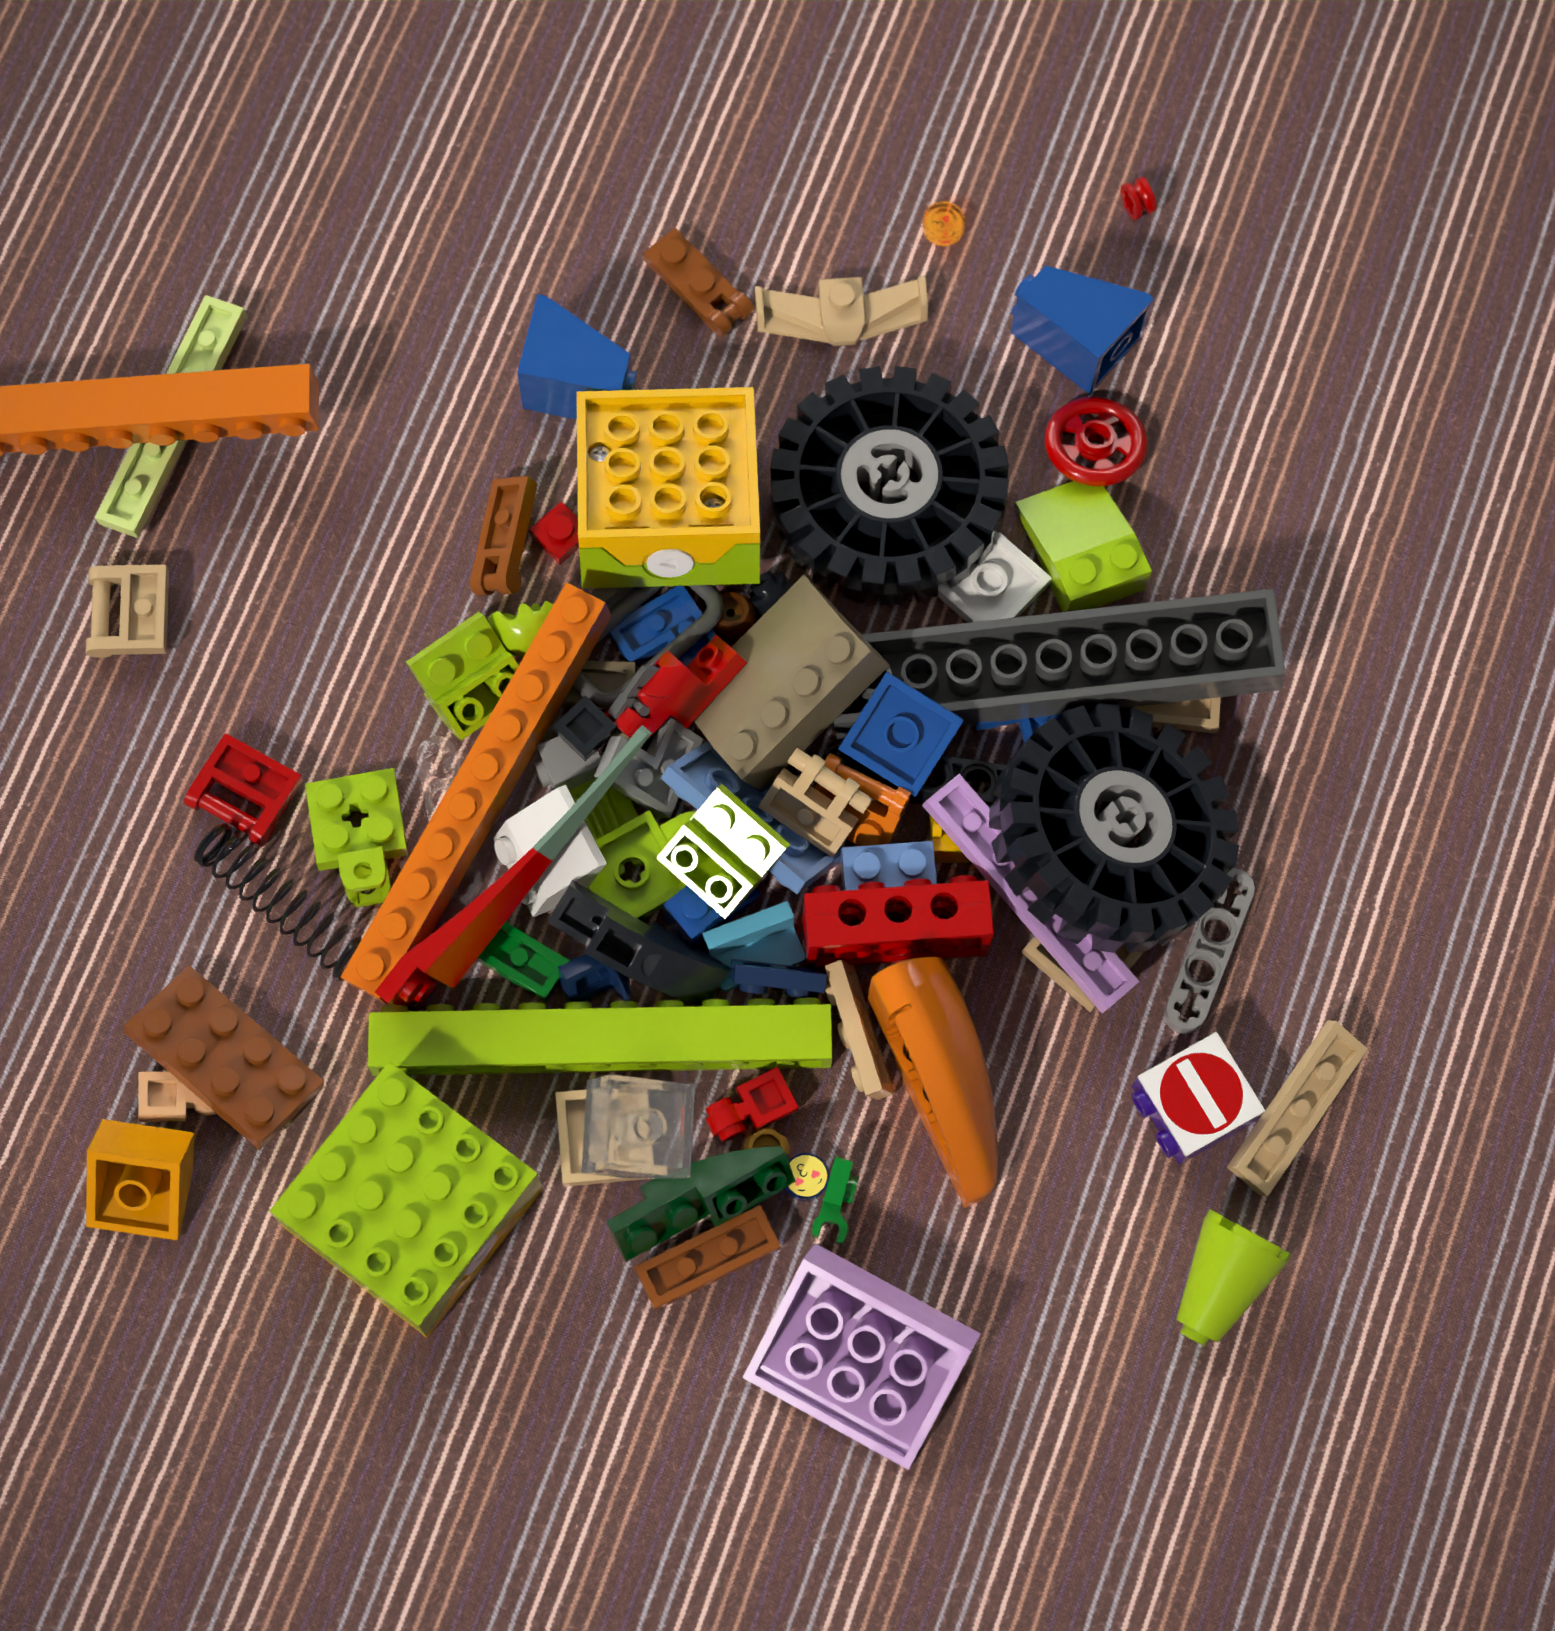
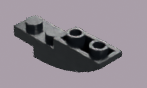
M573 879L547 920V923L584 944L586 947L583 953L648 987L698 1005H702L703 1001L711 1000L731 971L729 966L655 921L648 926Z

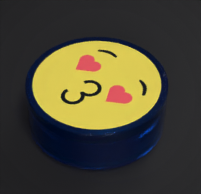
M801 1153L793 1156L789 1160V1164L796 1182L787 1186L785 1190L792 1198L799 1201L807 1202L819 1198L825 1192L829 1181V1170L826 1163L820 1157L811 1153Z

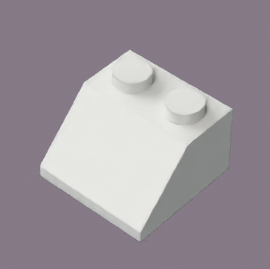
M566 785L556 788L507 819L495 835L493 840L495 842L496 855L503 865H507L508 869L522 858L575 804ZM585 821L582 822L521 901L523 904H527L533 917L553 910L572 879L588 889L607 864Z

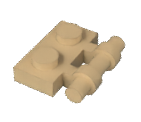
M797 747L789 758L788 763L801 771V775L798 778L783 768L758 807L833 858L859 820L844 808L849 804L863 814L872 798L859 790L860 784L850 777L847 781L824 766L825 760L816 754L811 757ZM812 782H817L836 795L834 800H830L811 787Z

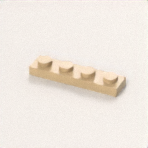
M1327 1020L1227 1168L1258 1195L1269 1196L1368 1048L1340 1023Z

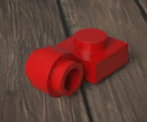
M776 1067L736 1087V1092L742 1101L738 1104L736 1102L733 1104L731 1098L727 1097L707 1107L705 1110L709 1117L705 1121L713 1136H719L721 1142L724 1143L746 1131L743 1123L748 1117H750L757 1131L798 1111L799 1107L779 1068Z

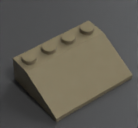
M803 575L731 647L747 664L694 722L716 752L740 779L763 792L778 777L783 768L786 769L790 765L788 760L798 747L804 751L890 665L819 589Z

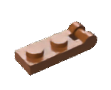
M676 227L643 253L644 261L718 337L722 338L732 330L731 324L739 318L746 319L755 311L748 297L742 292L737 291ZM723 301L727 305L723 310L719 311L714 308Z
M529 476L493 479L470 578V586L476 596H489L495 591H499L501 594H514L520 590L521 576L519 566L538 483ZM498 564L496 573H494L495 565Z

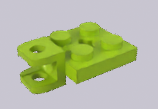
M394 768L305 783L318 870L339 868L348 900L353 907L359 908L383 903L391 889L386 859L408 855ZM354 811H360L363 814L367 813L369 817L361 820L360 827L353 828L350 821H345L346 817L350 816ZM375 889V891L370 894H364L361 892L364 890Z
M649 810L596 839L595 842L607 864L589 886V889L638 920H642L662 909V905L683 889L686 884L663 865L657 857L681 827L690 821L696 811L680 814L660 825L659 828ZM631 861L635 867L641 864L645 867V870L640 874L641 880L639 882L623 881L620 878L625 873L624 864Z

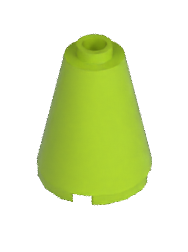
M1209 1209L1203 1220L1176 1320L1184 1324L1180 1333L1203 1346L1207 1344L1209 1339L1218 1343L1288 1264L1292 1254Z

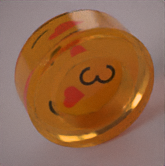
M941 201L927 208L923 216L922 231L929 242L937 246H950L961 239L964 233L965 216L957 205Z

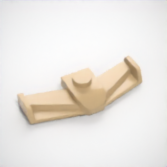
M925 275L918 277L916 280L863 295L861 277L819 280V298L767 290L755 286L757 329L759 332L842 346L856 345L858 341L928 321Z

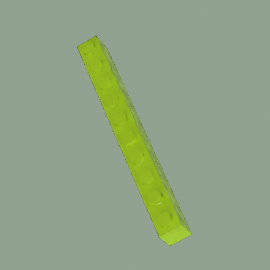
M760 998L749 1000L748 1006H729V1001L711 999L703 1001L702 1006L683 1007V1002L678 1000H663L656 1002V1007L638 1008V1003L633 1001H616L610 1003V1008H592V1004L588 1002H569L564 1004V1009H546V1005L543 1003L531 1002L519 1004L518 1010H500V1006L497 1004L481 1003L473 1005L470 1011H454V1006L433 1004L427 1006L426 1011L408 1012V1007L386 1005L381 1007L380 1012H369L368 1068L373 1076H377L388 1062H391L408 1076L774 1069L776 1067L779 1069L831 1068V1004H821V1000L817 998H799L793 1001V1005H775V1000Z

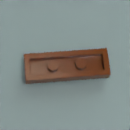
M761 1205L724 1222L716 1228L714 1227L634 1266V1269L654 1311H657L781 1250V1245Z

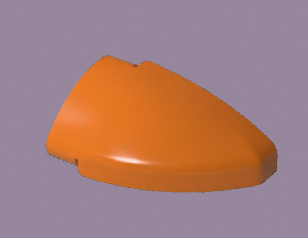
M923 957L896 963L872 977L867 1001L894 1055L895 1066L964 1208H967L987 1198L997 1182L998 1139L992 1090L981 1043L964 998L943 958ZM905 1047L909 1053L912 1062L904 1056L903 1049ZM923 1090H925L929 1101L924 1097Z

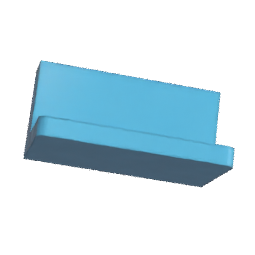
M788 901L702 933L703 946L706 953L731 967V959L793 966L805 962L806 959L794 928V915ZM730 973L720 986L723 992L740 987V984L733 983L729 977Z

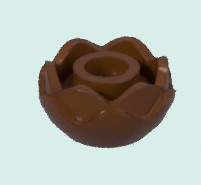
M724 589L719 591L724 602L722 618L713 630L725 642L734 643L758 621V610L750 602L751 598L747 593L738 589ZM733 611L735 615L728 617L727 612Z

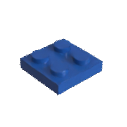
M886 671L838 749L896 786L911 792V795L916 797L964 719Z

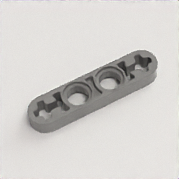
M1233 868L1227 875L1232 878L1231 881L1239 883L1238 891L1243 893L1244 896L1237 895L1229 911L1220 909L1227 895V890H1225L1224 894L1213 903L1218 908H1211L1197 923L1163 1014L1168 1027L1176 1033L1185 1035L1195 1032L1207 1017L1254 895L1255 886L1253 879L1242 869ZM1232 913H1237L1238 917H1235ZM1214 919L1223 921L1229 928V938L1222 942L1212 941L1205 933V924ZM1195 960H1204L1210 963L1214 971L1213 979L1205 983L1195 981L1189 973L1190 963ZM1181 984L1187 989H1180ZM1189 990L1199 993L1191 1008V1012L1197 1015V1018L1190 1017L1187 1022L1180 1021V1012L1173 1009L1174 1006L1181 1007L1184 1004ZM1200 994H1206V999H1204Z

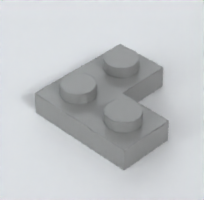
M667 718L665 723L655 731L647 752L640 748L610 787L646 810H650L657 817L670 818L679 797L660 778L668 765L702 744L703 738L688 728L686 729L674 719ZM611 736L594 777H599L628 742L627 739L622 736Z

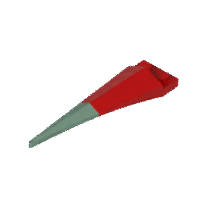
M642 725L567 813L522 858L474 901L405 953L379 985L375 993L388 1004L413 1006L416 1002L418 1004L423 1003L431 995L437 985L434 978L454 989L652 733Z

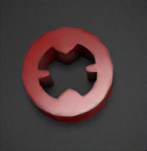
M1145 178L1135 179L1134 185L1129 183L1121 185L1120 194L1128 215L1133 220L1141 218L1143 212L1147 214L1156 212L1155 196Z

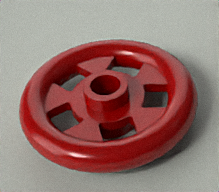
M1084 397L1066 403L1050 418L1044 435L1045 449L1055 468L1067 478L1090 486H1108L1128 479L1140 468L1148 450L1147 433L1139 417L1125 405L1103 397ZM1097 414L1098 419L1090 420L1083 425L1080 416ZM1119 423L1129 434L1121 439L1117 437L1112 427ZM1063 432L1075 433L1074 445L1062 444ZM1096 441L1101 443L1102 445H1095L1090 442ZM1118 450L1126 458L1119 464L1114 465L1108 459ZM1078 456L1096 462L1093 469L1076 463Z

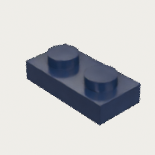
M731 959L729 977L733 983L740 984V991L766 994L767 987L784 988L786 996L795 998H812L813 992L825 993L827 974L821 968Z

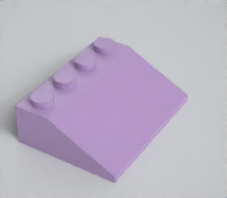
M815 1243L802 1260L743 1378L909 1470L972 1352L980 1333Z

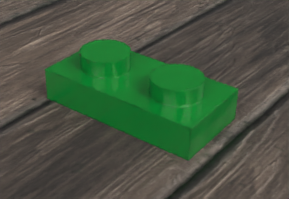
M507 922L503 924L476 959V961L544 1002L548 1001L561 981L558 967L570 961Z

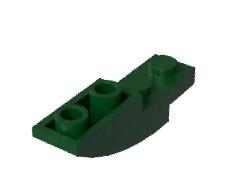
M781 1146L732 1151L684 1165L643 1184L639 1188L644 1200L606 1221L618 1251L624 1260L628 1262L707 1216L716 1228L766 1198L779 1193L782 1189L796 1182L787 1155Z

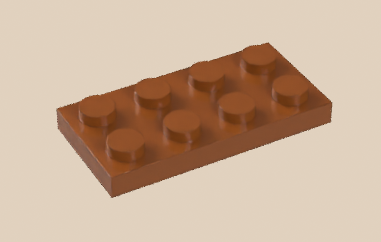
M190 965L124 1025V1033L175 1076L258 1150L269 1142L324 1086L323 1079Z

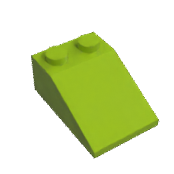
M1072 481L1015 502L1014 506L1042 569L1052 577L1050 587L1062 612L1095 609L1146 589L1152 572L1135 532L1104 486H1090Z

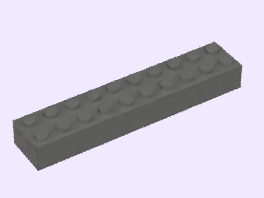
M1274 589L863 634L862 636L890 666L834 720V727L837 739H844L886 671L964 719L961 726L982 722H1000L1062 715L1064 711L1084 706L1087 712H1091L1097 704L1119 705V708L1281 691L1286 672Z

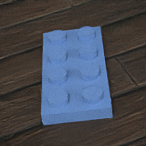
M709 741L668 765L660 778L673 789L679 798L689 802L697 810H699L713 791L723 784L791 844L769 871L775 875L780 884L790 888L796 894H799L840 863L842 846H840L832 858L760 809L758 806L771 786L769 785L761 792L741 780L716 752Z

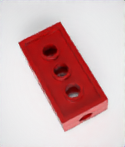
M963 875L949 879V883L931 884L929 879H912L903 883L904 886L885 888V883L882 882L863 883L858 885V890L840 891L839 887L835 885L815 887L812 889V893H804L802 922L806 967L825 968L826 965L839 960L858 966L899 963L923 957L955 959L987 956L994 934L988 880L977 881L975 876ZM936 916H943L947 919H940ZM890 919H897V920H900L901 922H900V923L893 922V921H891ZM851 922L856 924V926H849L844 923Z

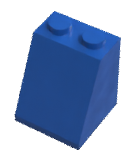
M1045 265L1035 277L1032 274L1026 276L1016 289L1017 302L1011 311L1014 317L1010 333L1090 395L1143 337L1154 298L1146 292Z
M537 294L517 371L523 409L577 420V392L637 390L635 388L638 372L631 370L630 353L549 297Z

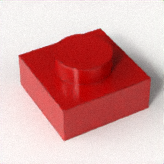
M562 501L529 529L530 536L559 565L579 549L578 517Z

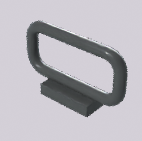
M715 585L689 586L704 599L707 606L706 610L644 666H652L666 651H669L679 659L716 626L722 618L724 602L721 593ZM662 586L596 588L590 595L606 602L612 616L597 643ZM580 671L572 687L581 696H587L597 707L609 709L619 694L624 692L635 674L619 688L605 691Z

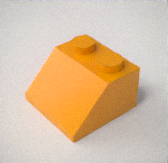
M102 1119L87 1149L86 1227L178 1241L193 1174L194 1132Z

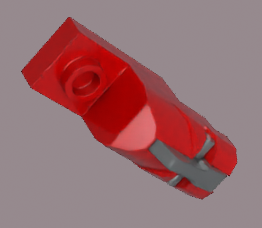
M717 635L698 652L697 656L687 667L669 651H666L652 666L640 667L624 692L619 694L605 715L629 738L642 725L653 735L670 715L687 729L747 662Z

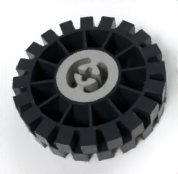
M880 366L859 369V382L850 384L845 374L825 383V396L821 399L812 391L797 405L798 418L794 420L788 417L778 435L779 449H773L770 467L774 522L781 541L785 539L788 541V554L800 569L809 565L812 568V579L829 591L836 583L844 586V597L865 603L868 593L880 594V605H902V594L912 592L917 602L938 596V585L947 582L953 588L969 577L970 565L972 563L981 565L992 550L993 538L996 532H1001L1005 519L1009 479H1007L1009 463L1005 445L999 446L1000 432L991 416L987 415L983 418L979 416L980 403L965 390L956 397L951 394L950 380L931 373L925 384L917 381V368L895 366L894 378H882ZM897 461H898V462H901L902 464H901V466L898 468V471H897V482H896V481H894L893 479H894V477L896 476ZM909 467L918 475L919 482L914 483L910 481ZM862 481L869 483L871 498L861 490L858 483ZM882 482H883V483H886V485L884 486L883 489H882ZM881 492H882V503L877 502V499L880 497Z
M1097 704L1089 714L1084 706L1066 710L1057 720L1052 717L1029 737L1006 763L1007 767L998 776L992 792L998 798L989 807V828L1002 830L991 842L997 864L1013 862L1015 866L1004 879L1016 897L1029 890L1035 894L1037 898L1027 910L1043 925L1056 914L1062 918L1058 935L1078 944L1088 934H1092L1093 950L1114 953L1125 943L1127 952L1134 953L1148 951L1157 942L1162 946L1177 938L1214 906L1213 903L1224 894L1232 879L1227 873L1237 865L1239 845L1228 842V840L1239 831L1236 810H1219L1218 808L1231 796L1222 777L1219 776L1204 781L1200 775L1212 762L1198 746L1183 756L1178 751V748L1186 736L1184 733L1167 722L1154 734L1151 732L1154 715L1133 708L1121 720L1119 705ZM1096 802H1111L1095 817ZM1140 833V847H1124Z

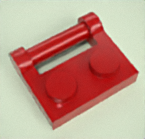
M224 733L187 791L184 804L196 811L202 808L247 833L250 841L262 847L270 839L276 823L304 779L296 771ZM217 782L264 808L260 817L256 819L211 794L210 789L213 784Z

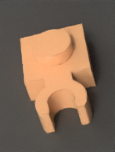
M169 1071L138 1073V1122L186 1121V1109L194 1108L196 1112L202 1115L217 1114Z

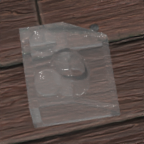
M611 1074L587 1080L581 1174L618 1178H690L695 1085Z

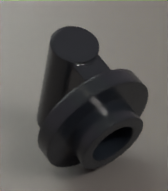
M767 571L760 575V584H751L750 602L757 608L759 616L762 617L794 584L788 580L783 572L772 573Z

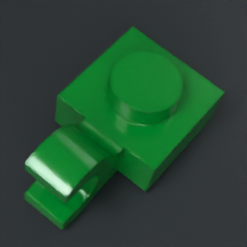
M835 1157L821 1211L812 1226L813 1238H819L823 1225L833 1224L839 1231L836 1244L841 1246L845 1242L848 1226L840 1211L843 1202L852 1204L859 1177L850 1175L853 1161Z

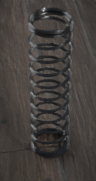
M227 823L219 824L209 831L195 850V862H198L201 867L212 866L214 878L226 877V887L232 890L239 888V898L241 901L253 899V910L255 912L266 911V921L268 923L280 922L279 929L282 935L294 933L293 943L295 946L308 944L307 956L318 957L321 955V968L330 969L334 967L332 971L333 978H336L337 981L343 980L341 975L345 970L344 967L360 944L361 936L355 937L348 944L338 960L332 964L325 965L324 959L328 950L344 936L348 930V924L342 925L333 934L324 949L311 954L310 948L314 939L322 934L334 919V913L328 914L319 923L310 938L303 942H298L297 935L300 928L315 916L321 907V902L314 903L305 912L296 927L289 931H284L283 925L286 918L306 899L307 890L301 891L292 900L282 916L271 920L270 912L272 907L290 891L294 885V879L287 880L278 889L270 904L263 908H257L256 902L259 895L275 882L281 872L280 868L273 869L266 876L256 893L249 897H244L243 889L245 884L250 882L263 869L267 862V856L261 857L253 864L241 883L231 886L229 884L231 874L248 860L253 853L254 846L249 845L243 849L232 863L230 869L226 873L218 875L216 873L218 862L223 860L240 841V834H235L231 837L232 828ZM224 831L217 844L204 855L209 844Z

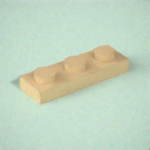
M843 960L826 965L825 969L829 979L826 980L825 991L830 1003L833 1006L837 1005L842 1022L837 1025L838 1032L845 1048H851L856 1064L851 1067V1073L857 1089L860 1092L864 1091L866 1096L877 1100L895 1094L855 966Z

